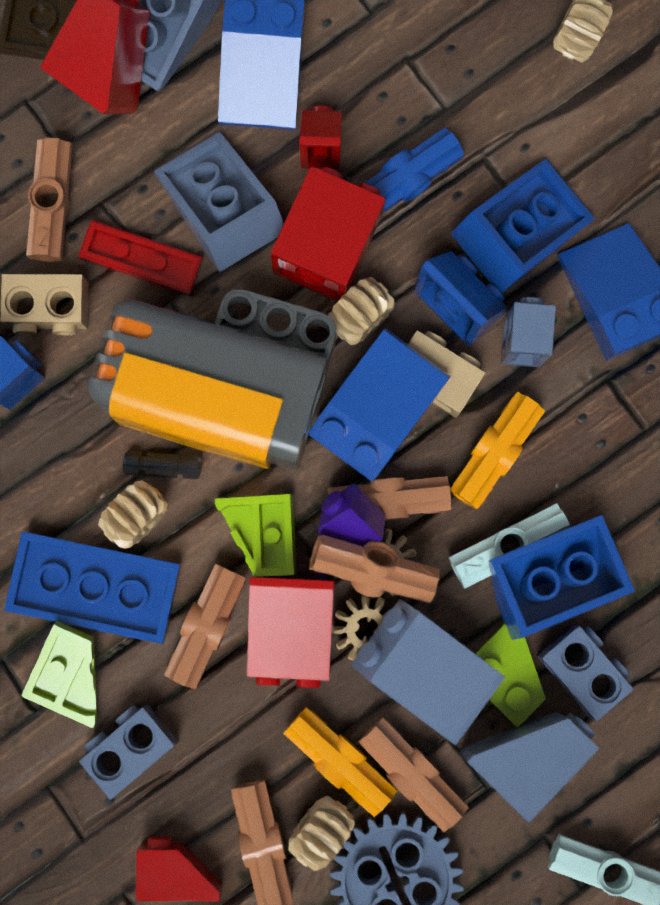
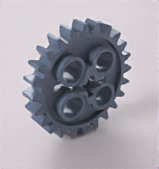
M385 811L383 813V824L379 825L371 816L367 817L369 829L366 831L354 825L353 831L357 839L355 841L347 839L343 845L347 853L338 852L334 859L342 865V868L330 869V877L341 881V883L330 887L331 895L343 896L335 905H377L378 902L384 899H390L396 902L397 905H403L396 886L393 883L388 884L390 882V875L379 851L381 846L387 848L399 877H404L402 879L404 890L412 905H460L459 901L452 896V893L464 891L463 884L453 880L454 877L463 873L462 867L460 865H450L459 856L456 849L443 850L450 841L448 836L445 834L435 839L434 836L437 830L435 823L430 824L424 830L421 828L422 817L420 815H417L412 823L409 824L407 823L404 811L400 812L397 822H391L388 812ZM403 843H412L418 848V852L413 860L404 862L395 856L397 848ZM367 860H373L381 867L379 874L371 879L364 878L358 873L360 864ZM425 881L433 884L435 890L428 899L420 900L412 894L414 887L420 882Z

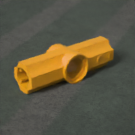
M517 392L503 409L496 423L493 426L490 425L470 453L472 455L471 459L451 486L450 492L460 501L477 510L484 503L500 476L504 477L523 450L522 444L545 410L530 397Z
M307 706L283 732L286 737L314 761V767L338 789L343 788L372 816L375 817L381 812L398 791L397 788L366 761L367 757L360 749L341 733L338 735L325 721Z

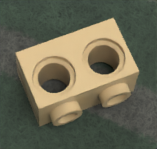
M2 274L0 322L9 329H13V334L36 335L37 329H52V333L55 335H76L77 329H88L89 283L83 275ZM24 298H33L34 306L32 310L27 314H18L17 306L19 302ZM64 298H73V309L64 315L57 314L56 307L58 302Z

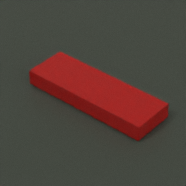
M94 220L90 221L78 254L81 260L191 296L203 263L201 256Z

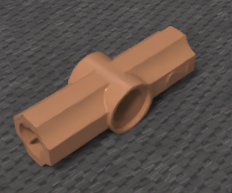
M45 137L44 139L37 140L33 184L28 192L31 209L26 256L29 259L41 262L62 261L66 216L71 208L68 194L73 145L71 142L63 141L59 138ZM58 194V200L55 205L47 208L41 207L42 199L46 195Z
M448 476L405 480L402 477L374 480L373 482L369 481L370 484L356 485L386 514L385 521L409 518V515L451 511V492ZM350 485L328 488V496L335 491L341 492Z
M318 535L309 566L310 570L351 581V585L356 591L368 597H378L386 591L425 603L432 602L440 579L438 568L400 558L391 546L383 542L373 541L362 547L324 535Z
M218 564L214 565L198 602L195 601L186 616L180 631L182 637L171 656L164 676L194 690L197 689L213 652L218 650L232 620L230 617L231 612L245 586L246 577Z
M384 717L375 722L358 740L363 748L387 772L386 776L410 802L414 800L443 832L453 827L468 810V805L439 776V770L416 746L412 748Z
M266 779L254 780L232 787V800L240 827L238 832L240 850L244 865L250 870L257 905L294 904L290 878L284 859H287L284 839L279 822H275Z

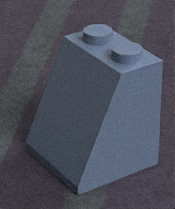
M401 599L386 613L382 624L370 640L361 647L358 656L351 664L355 670L454 745L459 742L505 679V676Z
M554 711L523 723L518 728L513 727L465 746L459 753L529 823L599 750V747L590 740L595 735L594 731L578 716L575 717L571 713L564 716Z

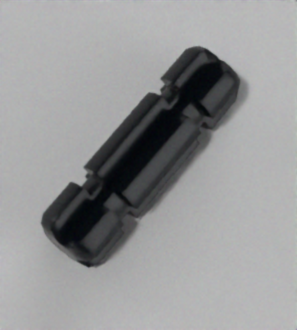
M127 451L123 458V472L127 475L140 476V472H145V476L178 478V474L183 475V479L196 480L200 478L202 461L199 456L185 455V459H180V455L147 452V456H142V452Z

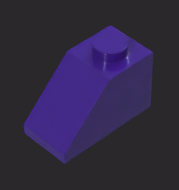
M354 483L341 492L335 491L331 493L322 503L319 536H328L365 547L369 542H380L383 540L386 514ZM316 571V574L321 579L327 576V574Z

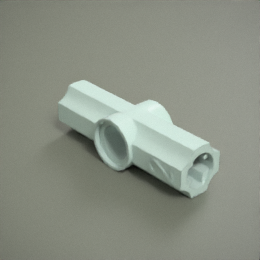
M555 503L448 557L462 587L466 589L491 576L489 560L503 555L500 543L504 536L512 535L516 537L521 548L570 528V524L564 512Z
M558 834L549 854L547 866L549 870L598 887L612 896H622L643 905H660L659 870L626 859L614 851H605ZM611 864H620L621 875L613 882H605L603 878L605 869Z

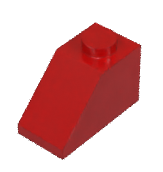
M315 106L311 110H302L299 140L301 168L310 169L313 166L317 169L328 167L333 170H340L342 112L334 111L333 108L328 106Z
M152 836L148 837L147 843H141L136 851V901H220L223 893V884L183 843H172V837Z

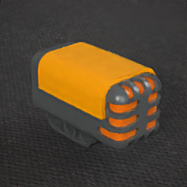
M240 289L230 291L224 296L215 324L138 300L125 299L115 304L109 315L112 319L110 330H104L102 340L105 343L103 353L97 354L94 361L97 365L95 378L89 377L88 380L90 397L112 419L124 427L265 469H269L271 463L298 470L309 437L307 433L312 427L335 346L336 326L330 316ZM236 304H246L251 308L250 315L243 320H235L229 315L231 308ZM284 315L290 320V325L284 331L277 332L269 328V320L273 316ZM321 326L329 332V337L322 343H313L307 338L306 334L312 327Z

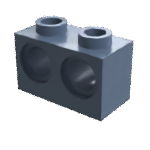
M533 297L521 298L520 303L514 302L504 318L501 364L540 368L550 358L553 350L556 306L545 305L544 299Z
M572 625L539 653L537 657L590 719L597 722L634 690L626 681L631 675L616 658L609 661L601 652L600 648L604 644L593 630L588 626L583 630L580 626ZM578 643L583 649V658L577 665L571 666L565 659V650L570 644ZM605 674L609 679L610 688L605 695L597 697L592 691V682L598 675Z
M148 704L140 710L133 705L115 720L120 726L108 737L102 731L83 747L88 754L79 761L80 764L110 800L179 742ZM144 724L151 729L153 733L151 744L140 745L134 740L133 729L135 725ZM105 751L115 752L120 757L121 767L119 771L110 772L103 767L101 759Z

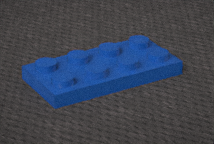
M22 531L4 611L54 622L57 620L64 624L164 644L181 564Z

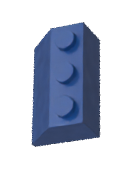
M602 515L489 560L496 603L512 640L526 637L635 592Z

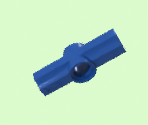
M443 128L413 150L405 149L396 154L384 164L380 173L365 181L364 184L376 188L381 193L380 196L386 198L383 211L385 213L400 201L408 202L422 193L432 183V179L463 159L464 152L454 134Z

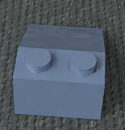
M140 0L139 3L150 10L141 81L157 91H162L210 24L222 0Z
M221 132L154 170L164 190L219 272L279 236L284 223L276 201Z

